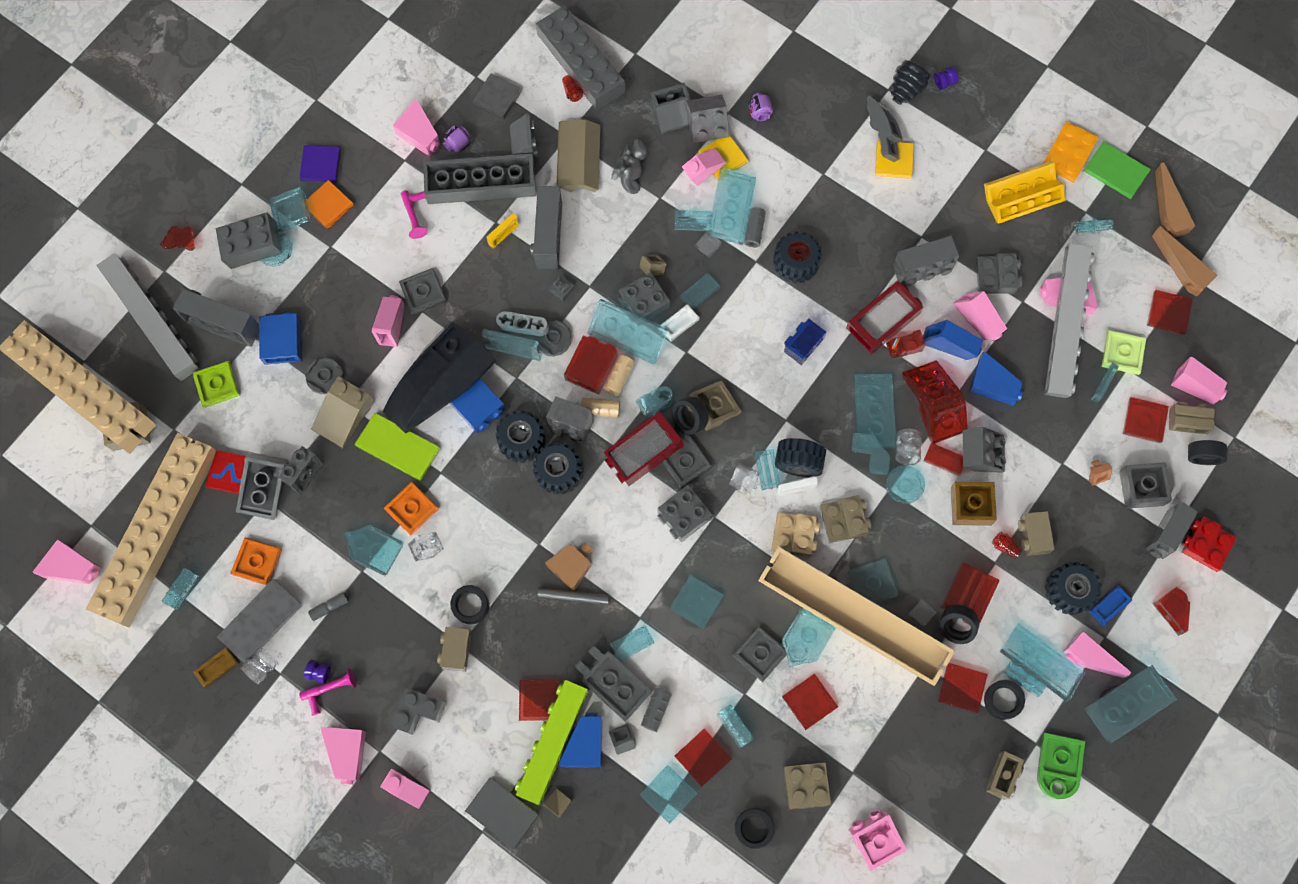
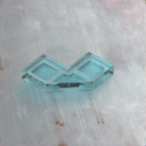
M853 433L851 452L870 454L868 473L888 475L890 455L884 450L874 435Z

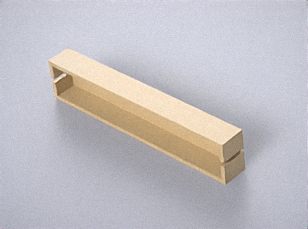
M25 320L12 332L14 336L11 337L9 335L0 345V350L127 453L131 454L141 443V440L130 432L132 428L145 438L156 426L147 416Z
M176 434L86 610L128 628L130 627L211 469L216 452L213 447L182 434Z
M778 546L770 560V563L774 565L772 567L767 565L758 580L759 582L931 685H936L944 671L939 666L940 664L945 667L947 666L955 652L953 649Z

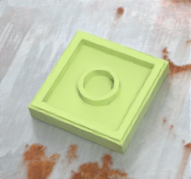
M1108 330L1101 367L1139 375L1142 369L1146 338Z

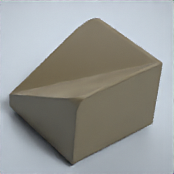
M658 254L642 255L640 268L645 274L651 272L653 276L664 275L667 263Z
M556 788L543 805L561 818L573 801Z

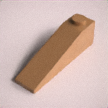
M1163 162L1155 171L1161 227L1172 237L1177 238L1189 234L1195 227V224Z
M1161 226L1152 235L1181 284L1189 293L1197 297L1218 276Z

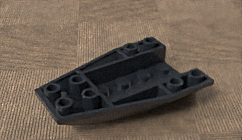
M450 321L422 350L389 397L383 413L406 434L468 391L495 364L496 359L455 322Z

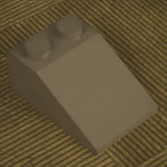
M338 376L327 392L311 430L344 448L375 401L370 394Z

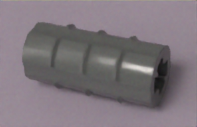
M757 207L750 209L744 245L748 247H760L766 215L764 209Z
M655 688L646 713L643 715L642 727L654 732L658 731L666 708L669 705L671 693Z

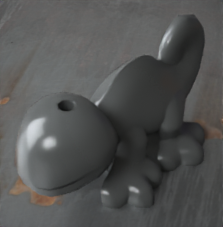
M635 139L631 149L627 145L625 150H620L616 165L611 174L612 180H616L618 177L621 178L623 188L630 194H637L640 191V186L635 179L641 176L642 167L640 160L645 159L648 153V147L643 140Z

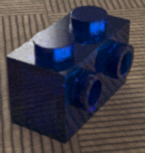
M809 318L805 323L801 322L796 328V334L794 336L790 335L784 342V353L801 366L826 336V331Z

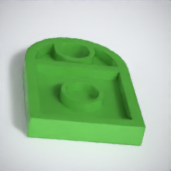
M1049 733L1042 734L1037 782L1042 792L1048 797L1066 799L1077 792L1081 780L1085 741ZM1055 782L1062 786V792L1059 795L1055 794L1052 790Z

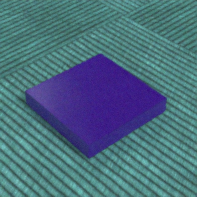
M304 145L300 180L321 182L329 180L330 182H337L340 147Z

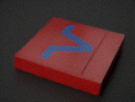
M216 450L205 486L211 489L239 494L246 456Z

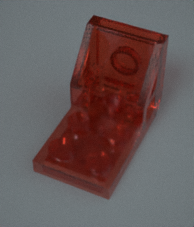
M937 360L902 372L903 380L919 401V411L932 444L962 434L963 430L968 429L966 402L963 394Z

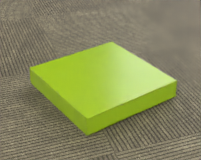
M229 361L193 372L203 408L240 396Z

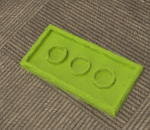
M376 413L373 414L355 443V446L419 481L423 479L440 451V447L410 431L405 434L395 423Z

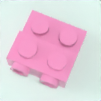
M880 809L872 811L869 814L870 818L864 821L861 819L856 820L852 823V828L848 830L871 871L907 850L890 815L885 810L881 811Z

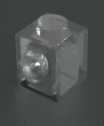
M739 463L729 485L736 487V490L740 493L751 494L753 489L757 490L761 482L759 475L761 472Z
M436 532L418 535L408 543L415 562L434 558L444 549Z

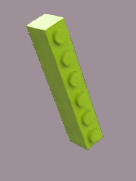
M565 680L564 684L560 683L556 692L558 698L555 703H551L548 710L550 714L547 722L544 721L541 726L540 733L542 735L540 740H536L531 751L534 754L531 760L528 759L523 768L525 775L516 784V796L541 805L588 695V689Z

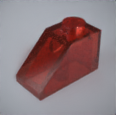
M1175 587L1152 604L1176 634L1180 636L1186 633L1189 628L1190 602L1186 593Z

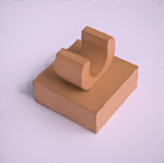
M1099 460L1092 461L1091 465L1093 467H1090L1089 476L1091 485L1094 486L1110 480L1112 474L1110 464L1102 465Z

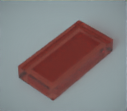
M934 443L930 444L923 461L960 476L963 469V456Z

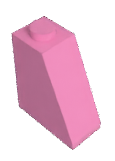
M414 100L393 124L396 135L430 156L438 150L440 141L419 102Z
M1061 278L1044 280L1039 288V294L1043 298L1044 304L1057 307ZM1090 280V282H1087L1086 288L1089 290V296L1087 301L1084 302L1087 315H1093L1098 308Z
M984 291L966 293L953 303L984 340H997L1003 335L1002 332L1007 329Z
M391 295L382 298L372 327V333L379 345L398 347L405 308L402 298Z
M1190 357L1177 369L1171 386L1213 405L1219 400H1223L1227 393L1225 389L1227 382L1193 357Z
M57 540L34 569L33 573L43 578L90 584L91 581L98 577L101 568L67 544Z
M322 727L321 732L335 779L341 780V784L353 785V781H360L366 732L363 730Z

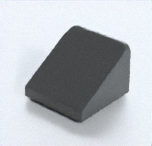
M628 724L608 731L617 755L636 748Z

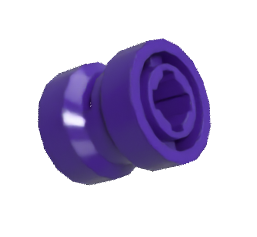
M952 66L945 69V72L940 71L934 74V81L939 90L947 88L948 85L957 84L959 81L958 74Z
M311 659L305 668L304 678L308 680L315 679L318 683L325 684L330 675L331 665L325 663L318 664L317 661Z

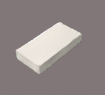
M687 304L662 323L659 329L671 342L699 321L700 317Z
M813 476L779 484L777 492L780 497L817 487L818 481Z

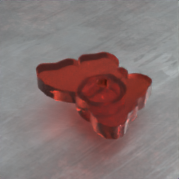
M172 226L160 243L161 247L172 249L177 246L178 248L193 251L195 244L192 229L190 227L181 229L177 226Z

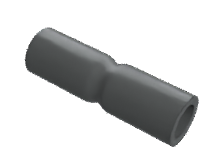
M342 592L327 602L309 610L308 614L312 621H315L330 611L345 605L349 600L345 593Z

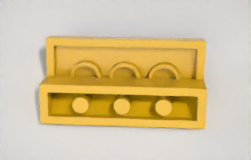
M1052 161L984 184L986 201L998 224L1066 201L1064 184L1056 179L1055 163Z

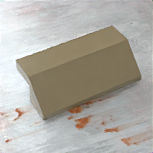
M586 119L560 121L558 127L556 186H560V189L573 192L579 187L592 192L598 191L600 125Z

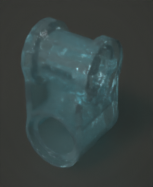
M662 386L641 396L636 400V403L643 416L649 418L672 404L673 393L669 387ZM661 395L668 396V399L661 398Z

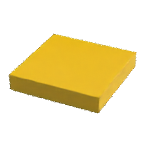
M730 135L726 138L717 139L698 151V154L716 149L726 162L725 165L713 173L717 181L748 163V159Z
M877 141L875 176L911 179L914 143L898 142L897 147L900 159L892 162L882 156L881 142Z

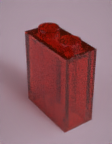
M583 335L564 373L565 381L599 395L618 357L616 347L609 343H600L595 337Z
M963 562L959 566L940 608L945 610L949 606L957 604L967 606L978 615L981 622L1000 580ZM962 619L964 623L970 625L967 621Z

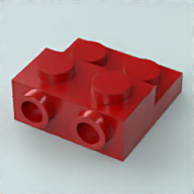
M1205 516L1200 519L1196 518L1190 529H1192L1190 536L1187 535L1182 543L1184 546L1182 553L1219 572L1237 537L1220 529L1221 525Z

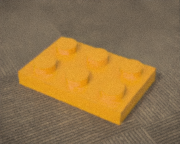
M1066 121L1043 164L1049 161L1054 162L1056 174L1074 183L1099 137Z

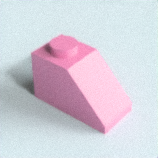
M712 149L695 155L682 168L698 186L725 165L726 162L716 149Z
M394 769L389 771L380 786L418 809L430 792V790Z

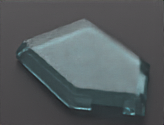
M371 525L352 532L343 533L350 559L383 576L388 574L404 544L403 541Z
M801 608L782 639L789 667L817 662L836 628L808 610Z

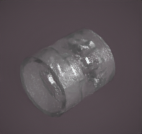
M914 429L900 430L897 433L896 461L903 465L919 463L921 460V433Z
M259 647L252 654V660L248 659L240 667L258 685L267 677V672H272L279 665L278 661L262 647Z

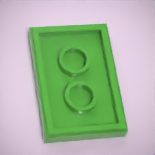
M1103 141L1083 171L1131 199L1151 169Z

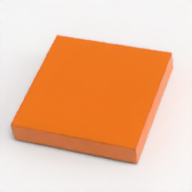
M329 180L302 203L303 207L327 229L354 206L353 202Z
M413 482L409 483L384 507L385 511L410 536L439 510Z
M244 537L230 574L267 586L272 578L282 549Z

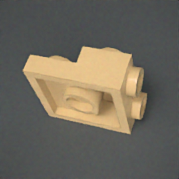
M777 512L771 551L775 552L779 546L792 555L810 558L811 553H815L817 541H813L814 533L818 534L820 522H816L817 517Z

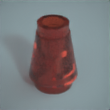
M570 75L563 77L562 83L567 99L572 102L579 101L583 96L582 88Z
M1002 531L991 542L995 549L1014 559L1022 552V549L1019 548L1013 539Z

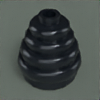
M902 61L901 65L897 66L896 74L893 76L892 100L901 105L902 103H909L910 99H914L917 94L922 92V89L927 87L928 80L930 79L928 71L912 61Z

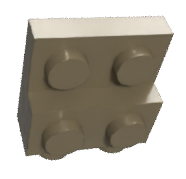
M722 380L690 394V396L700 399L707 408L708 423L704 428L706 431L720 426L724 421L739 415L741 412Z
M859 495L820 505L829 544L868 535L871 523L869 518H865L866 504L864 499L860 500Z

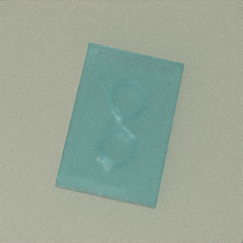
M483 329L481 336L486 349L537 361L541 360L542 354L538 341Z

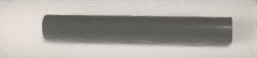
M542 587L538 589V597L603 605L609 604V595Z

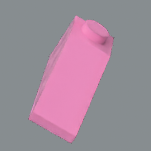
M1084 632L1079 633L1063 651L1067 655V660L1074 665L1077 664L1078 666L1121 678L1131 674L1126 667Z

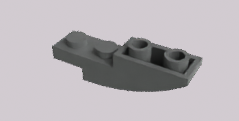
M868 96L867 109L870 115V126L879 132L881 154L884 158L895 162L900 159L897 143L903 140L899 125L892 112L882 102Z

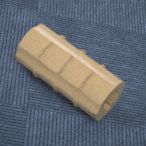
M624 355L619 356L604 390L614 396L620 395L634 365V360Z
M582 398L581 406L590 409L592 415L619 418L620 401Z

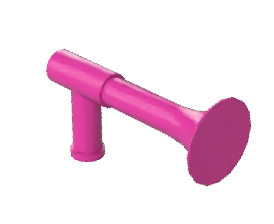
M407 190L402 191L401 197L412 225L409 237L412 239L421 238L426 235L427 229L419 225L412 202L424 199V191L414 195H409Z
M349 668L347 674L338 680L300 692V699L302 701L308 699L312 716L318 715L321 712L319 711L315 696L345 685H351L353 688H356L355 675Z

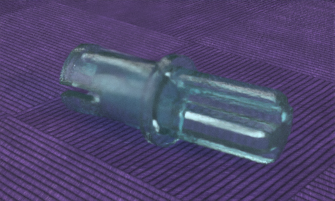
M1092 219V221L1075 222L1076 234L1084 232L1095 234L1096 231L1112 230L1114 228L1113 220L1096 221Z

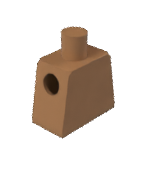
M586 542L578 550L570 544L550 558L545 564L572 591H575L592 566L587 557L594 550Z

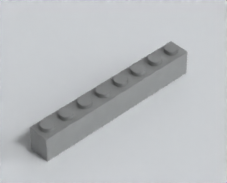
M1069 243L1065 247L1044 395L1068 398L1075 392L1076 383L1073 380L1074 375H1077L1078 372L1076 359L1081 352L1079 338H1082L1084 327H1081L1082 319H1085L1086 316L1084 302L1087 301L1089 296V290L1086 288L1087 282H1090L1092 275L1089 267L1094 260L1092 246Z
M114 253L96 266L174 376L183 381L193 372L199 370L200 368L196 364L198 362L197 358L192 352H187V344L182 338H177V330L172 324L170 326L167 324L166 321L169 319L163 311L159 312L156 309L159 305L152 297L149 298L146 295L149 291L143 284L139 285L137 282L139 278L133 270H128L127 267L130 265L125 258H119Z

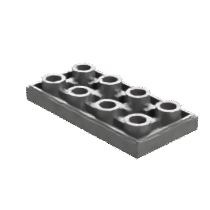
M273 578L217 638L244 664H247L301 608L302 604Z

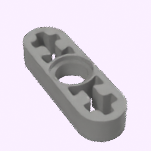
M504 311L499 313L496 318L498 326L504 331L535 336H544L549 331V324L543 317ZM526 320L527 325L525 327H518L520 321ZM543 324L544 327H540L538 330L536 326Z

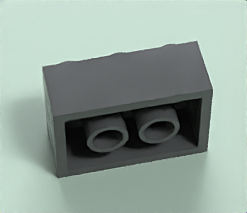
M267 212L215 228L221 261L230 269L282 254L276 221Z
M952 236L898 251L893 269L901 284L911 286L919 280L924 279V281H927L936 275L941 274L943 276L951 273L958 260L959 253Z

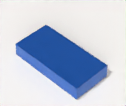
M1118 585L1088 612L1104 626L1132 601V598Z

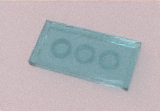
M723 167L720 169L708 236L743 245L756 177Z
M600 299L587 334L654 365L668 329Z
M854 374L857 449L896 448L892 374Z
M1019 623L1015 626L999 651L1066 702L1071 699L1085 675L1084 671Z
M1150 665L1086 707L1085 711L1108 744H1111L1177 699L1154 666Z

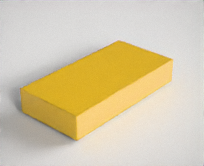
M514 213L486 237L488 244L492 248H495L519 226L518 217Z

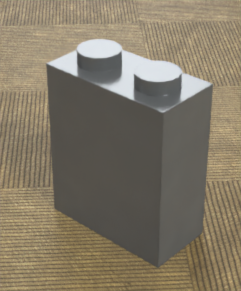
M1181 501L1171 507L1165 513L1145 549L1150 551L1152 556L1159 559H1164L1174 553L1198 511Z

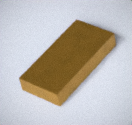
M225 647L193 672L203 687L207 688L238 665L239 662L231 651Z

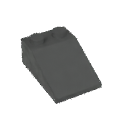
M250 452L245 457L236 512L275 520L284 482L279 479L282 468L288 465L289 460Z

